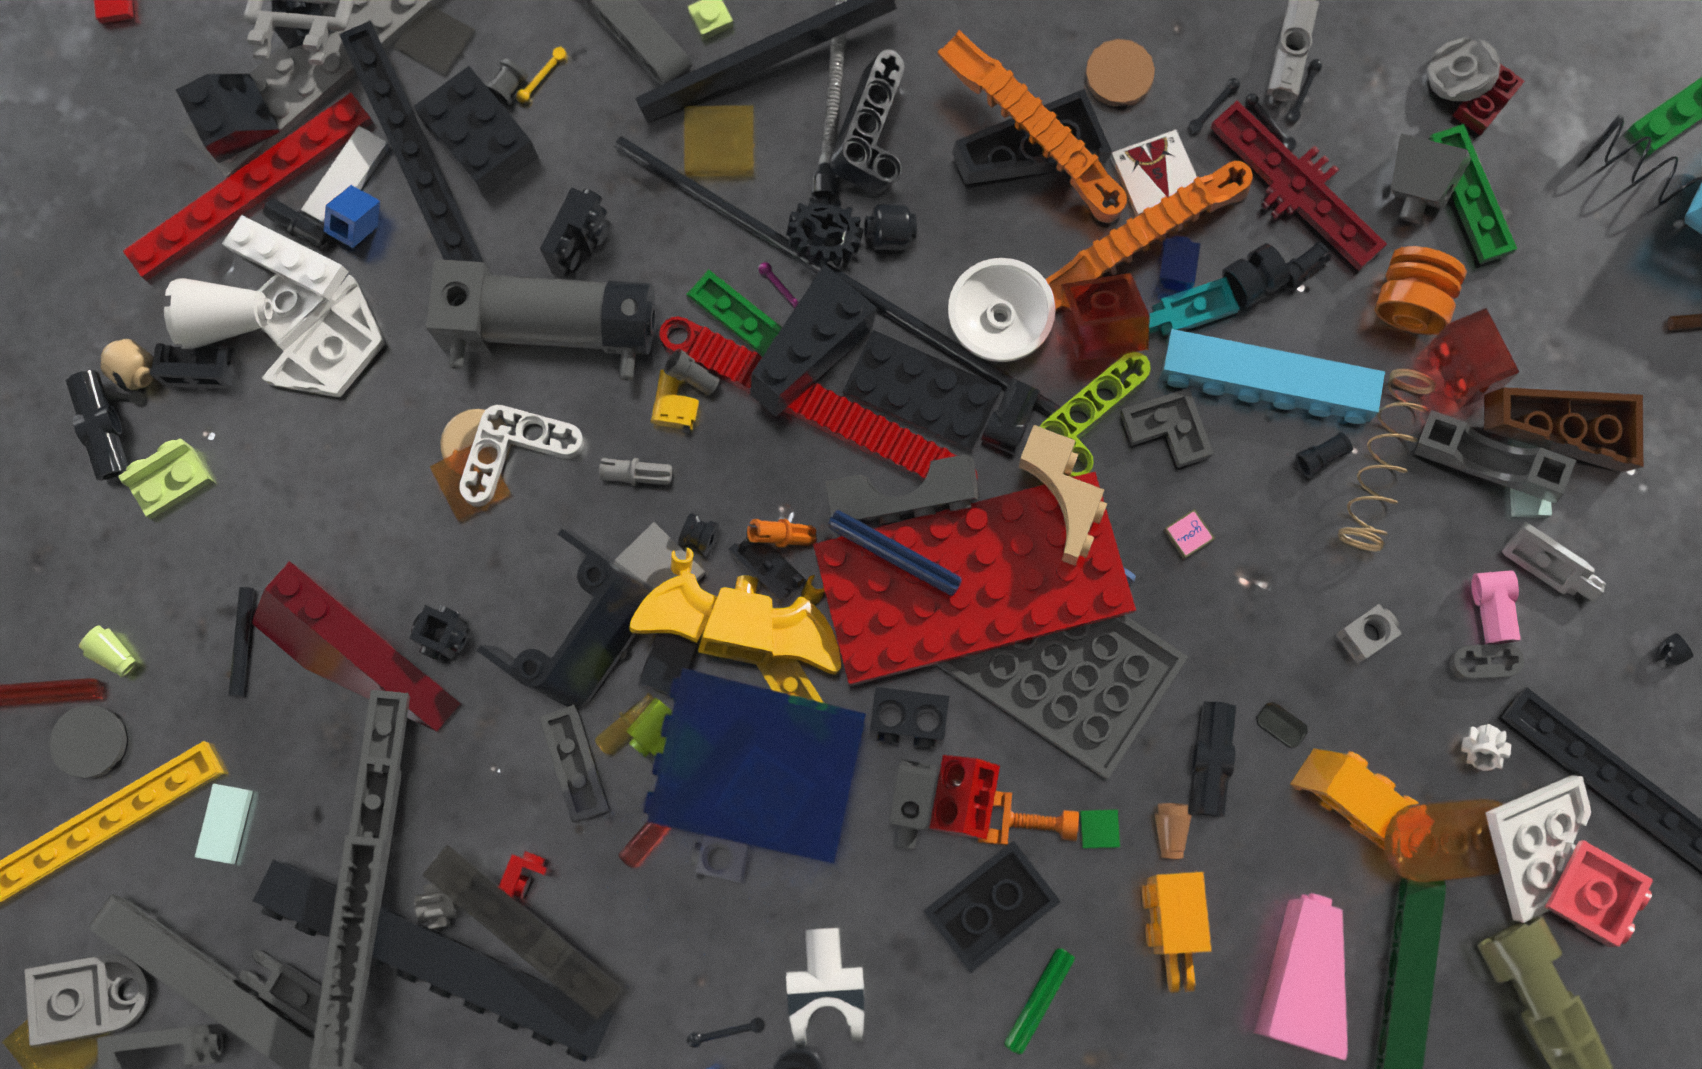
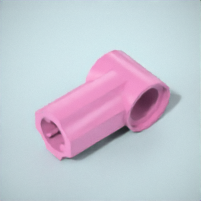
M1510 570L1474 573L1471 581L1472 596L1475 604L1480 606L1485 644H1507L1520 641L1515 606L1519 596V585L1515 572Z

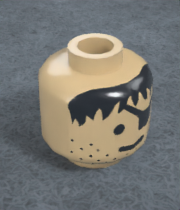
M122 339L114 341L104 348L101 354V371L103 375L122 390L132 392L144 388L154 378L150 375L153 355L134 340Z

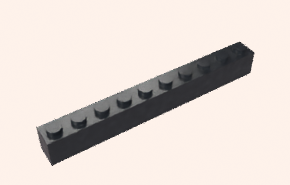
M273 859L253 902L263 906L261 913L270 918L282 921L285 916L296 921L297 923L294 928L305 934L315 937L317 932H320L330 937L338 885L290 863ZM380 907L371 960L372 965L382 968L384 963L398 968L395 973L398 977L412 983H416L418 978L431 984L429 988L431 992L450 999L452 994L465 999L463 1006L476 1013L484 1015L485 1011L489 1010L499 1015L498 1023L514 1030H518L520 1025L534 1031L531 1037L543 1044L552 1046L554 1041L568 1047L566 1054L575 1059L587 1062L589 1057L592 1059L600 1057L618 1017L617 1013L571 992L569 993L567 990L436 930H429L427 926L386 907Z

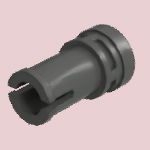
M681 349L674 351L665 365L664 372L679 381L689 383L702 391L706 396L711 395L715 391L720 381L718 375L695 363V359Z

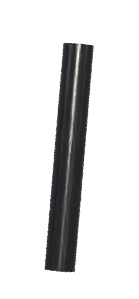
M239 587L228 696H244L254 588Z

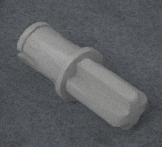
M602 458L599 466V479L601 481L631 483V486H637L638 483L667 485L671 483L672 466L640 462L639 458H634L633 461Z

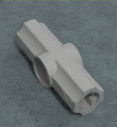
M1288 0L1279 43L1274 52L1275 60L1267 94L1271 95L1275 100L1286 102L1296 100L1298 97L1307 54L1312 44L1311 36L1319 2L1316 0ZM1287 45H1294L1299 51H1293Z

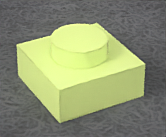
M701 0L688 6L689 14L703 41L734 27L733 20L722 0Z

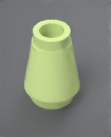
M100 625L89 631L79 644V648L84 651V657L118 674L120 677L128 674L137 662L109 628L103 629Z

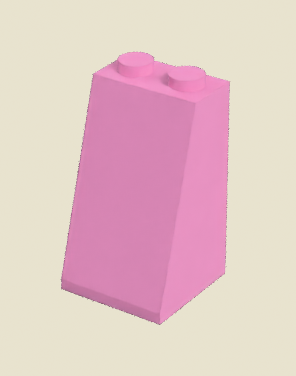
M1309 893V896L1301 895L1300 899L1288 901L1254 1033L1328 1057L1346 1060L1347 1026L1342 909L1332 907V899Z

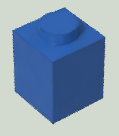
M350 185L325 205L324 232L352 248L355 247L378 227L380 200Z

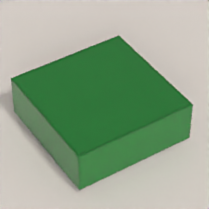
M1118 809L1079 812L1081 849L1120 848Z

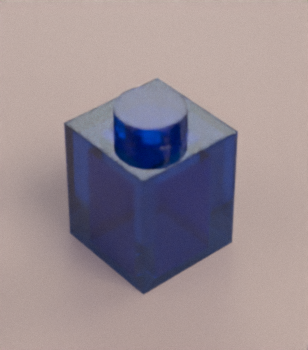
M1183 236L1165 238L1160 252L1155 290L1179 293L1193 288L1201 243L1192 242L1190 238Z

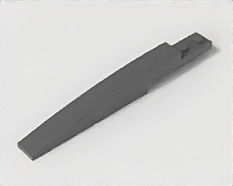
M371 690L349 835H345L309 1069H352L402 773L400 762L410 701L408 693Z

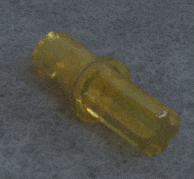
M649 692L624 714L622 711L619 712L620 717L595 738L596 744L605 754H611L631 737L626 731L654 699Z

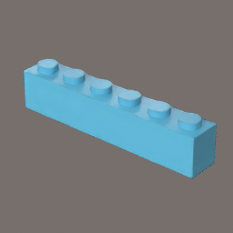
M1171 329L1166 340L1159 380L1167 381L1169 386L1175 388L1193 386L1203 388L1202 391L1210 395L1219 396L1228 393L1238 395V399L1244 402L1256 403L1262 400L1272 402L1273 406L1279 409L1292 410L1297 407L1309 410V413L1314 416L1328 417L1332 414L1344 417V420L1349 423L1364 424L1366 421L1370 422L1379 412L1385 371Z

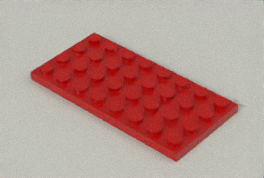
M1096 472L1072 477L1100 488ZM1045 484L971 503L972 508L959 511L947 509L936 512L934 515L916 517L873 528L960 576L962 579L961 585L953 596L948 595L843 536L813 544L849 686L1135 613V604L1107 510L1105 509L1100 524L1092 522L1088 535L1094 537L1086 558L1079 555L1076 565L1062 561L1066 544L1065 520L1058 501Z

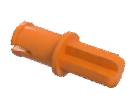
M752 519L749 523L757 527L748 526L747 528L749 541L754 543H775L777 547L785 548L788 544L809 546L817 540V530L814 526L793 524L787 519H779L777 522Z

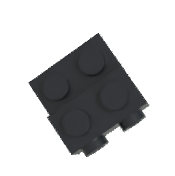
M572 187L570 188L540 247L541 253L552 274L564 279L568 270H573L576 267L580 257L579 249L592 254L596 245L603 243L608 231L605 221L608 212L600 206L603 198L596 192L589 189L580 191Z

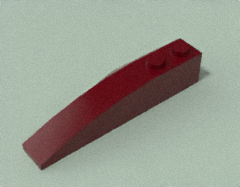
M289 561L264 589L251 623L303 668L367 699L370 698L371 690L408 693L410 701L407 718L436 732L442 729L462 705L317 581Z

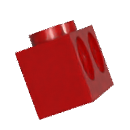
M943 755L929 829L955 836L987 840L1000 765L978 758Z

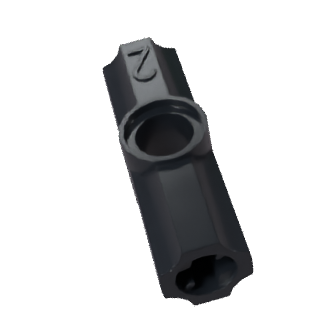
M95 370L72 374L65 381L76 416L73 417V426L78 439L87 448L94 475L99 481L119 478L118 476L124 473L128 467L119 435L122 434V426L116 411L108 403L100 374Z
M1217 701L1203 702L1199 740L1195 742L1192 758V773H1195L1191 802V813L1225 817L1228 779L1232 777L1235 764V746L1232 745L1235 728L1236 705Z

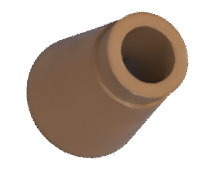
M1160 803L1158 804V812L1154 813L1161 857L1171 859L1184 858L1192 814H1188L1187 804Z

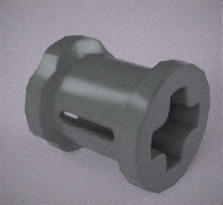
M502 58L500 69L491 82L486 81L485 85L498 101L509 105L512 101L510 96L520 82L527 80L528 75L513 61Z

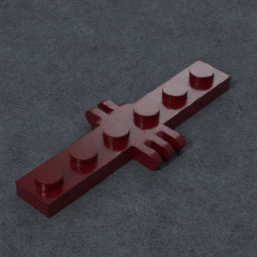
M1235 101L1212 122L1210 128L1270 185L1265 191L1269 196L1260 206L1267 210L1275 202L1278 203L1279 206L1271 213L1275 220L1285 212L1291 216L1297 211L1358 271L1363 269L1386 247L1387 243L1326 186L1340 169L1334 165L1324 173L1322 169L1330 161L1325 155L1314 164L1311 160L1320 152L1316 146H1313L1298 159L1239 101Z

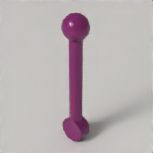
M768 262L761 263L758 267L759 273L767 276L793 307L796 308L799 302L772 272L771 264Z

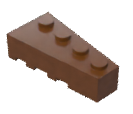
M1507 387L1484 395V431L1621 473L1644 467L1643 395Z

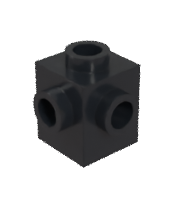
M425 605L422 613L418 614L413 622L409 639L421 646L418 651L419 653L439 661L442 655L452 659L455 652H461L467 641L468 633L465 632L467 626L459 620L460 613L440 605L439 610ZM445 630L439 642L438 635L441 631Z

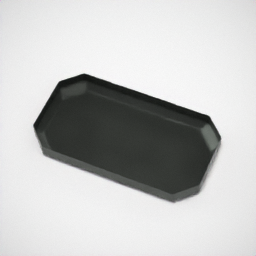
M1275 702L1266 703L1257 716L1258 725L1289 747L1299 746L1308 734L1305 723Z

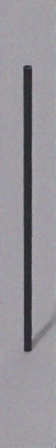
M620 136L614 146L615 149L816 273H819L821 270V261L816 260L812 265H809V257L807 255L798 258L796 256L798 247L790 248L788 245L789 239L626 138ZM829 263L827 264L832 271L877 307L878 311L1004 389H1007L1014 377L985 359L972 354L959 343ZM1039 394L1034 404L1035 408L1048 416H1051L1060 408L1058 404Z

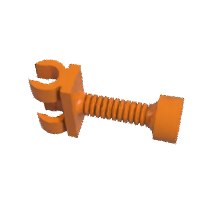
M996 791L993 807L1003 808L1002 829L989 828L987 840L978 839V843L1007 846L1009 828L1013 826L1017 828L1018 826V828L1022 827L1023 829L1033 828V830L1040 829L1043 831L1044 829V831H1047L1048 829V831H1056L1060 834L1061 840L1076 842L1079 812L1063 810L1062 815L1057 818H1052L1051 816L1048 818V816L1044 817V815H1026L1025 813L1023 815L1019 813L1018 815V813L1011 811L1012 793Z

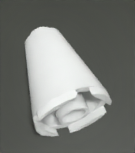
M186 278L171 281L166 289L165 296L171 295V305L164 307L166 328L173 343L182 344L183 346L180 349L183 350L198 348L263 328L273 315L271 301L260 291Z

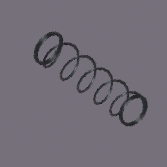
M1621 115L1615 118L1589 149V151H1592V154L1596 153L1618 126L1619 128L1605 155V163L1617 160L1633 147L1648 139L1646 149L1632 175V184L1645 179L1669 161L1676 160L1671 174L1659 195V204L1667 202L1691 184L1702 180V177L1695 178L1662 200L1679 163L1676 156L1666 159L1635 180L1636 174L1650 148V136L1641 138L1614 158L1608 160L1609 154L1624 125V117H1621Z

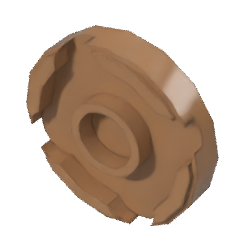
M1116 39L1104 42L1093 51L1087 62L1086 83L1089 91L1098 101L1112 107H1118V105L1131 106L1141 101L1148 94L1154 81L1155 67L1151 56L1142 46L1130 40Z

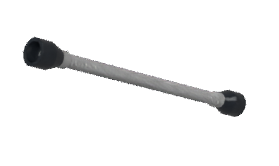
M835 0V6L847 0ZM846 33L832 38L823 150L819 158V166L812 178L811 196L819 200L827 197L831 201L839 197L840 178L831 169L830 156L837 141L836 134Z

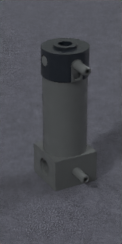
M434 260L426 329L442 350H450L449 367L452 369L463 368L465 351L491 353L492 342L597 349L604 350L605 353L621 354L619 378L624 381H631L634 374L635 355H648L650 353L656 325L655 292L652 283L596 282L491 275L485 262Z

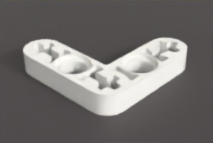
M503 405L490 406L481 417L460 481L459 489L461 495L472 506L480 507L491 501L510 444L563 459H571L579 455L583 449L584 441L581 431L576 426L566 422ZM499 415H503L507 424L516 426V436H512L513 430L508 426L500 425L498 430H494L493 424L490 422L491 419L497 420ZM532 423L538 424L543 428L541 437L534 441L527 440L523 436L524 428ZM550 428H554V437L564 439L567 434H572L573 441L576 442L575 445L569 444L567 449H563L561 442L550 438V445H546L550 436ZM485 447H493L498 452L497 459L491 464H483L478 460L479 452ZM474 468L484 473L481 484L486 489L485 492H478L476 497H473L471 490L468 489L469 485L475 486L479 479L478 472L473 471Z

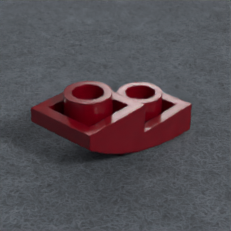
M1500 64L1499 78L1493 87L1480 97L1464 101L1453 117L1481 136L1525 81L1512 70Z

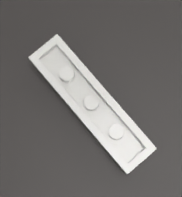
M242 215L222 243L230 251L329 301L349 272L341 264Z

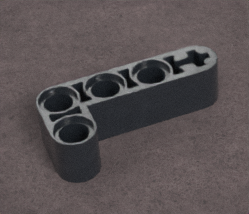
M892 50L880 52L864 69L830 156L831 169L837 176L872 194L883 193L902 174V166L899 159L890 152L876 146L904 73L903 59ZM869 96H871L876 103H874ZM858 125L862 126L865 132H863ZM847 153L853 157L855 162L849 159ZM877 169L883 173L885 178L878 173Z

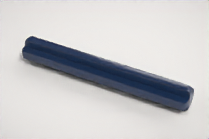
M836 510L828 522L830 530L950 596H953L958 591L962 579L955 573L840 510Z

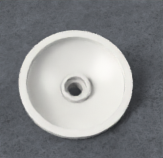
M1009 258L988 259L970 267L956 281L949 298V322L957 340L972 354L995 362L1015 361L1036 351L1049 336L1055 319V300L1049 284L1033 267ZM1001 313L1007 319L1004 322H998L994 319V316Z

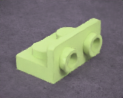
M182 439L165 442L157 449L155 454L146 459L134 461L128 465L124 473L118 476L121 483L129 487L145 516L149 519L155 518L213 482L193 447Z

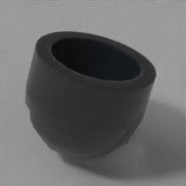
M1678 633L1667 637L1660 644L1659 655L1661 658H1665L1664 661L1668 665L1677 666L1694 657L1690 647Z

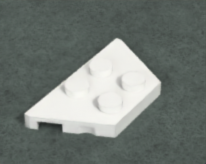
M351 275L347 276L332 296L336 304L294 341L263 375L262 379L271 386L341 397L385 345L360 287Z

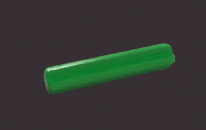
M1061 948L1056 949L1006 1038V1048L1019 1055L1025 1051L1075 961V957L1071 953Z

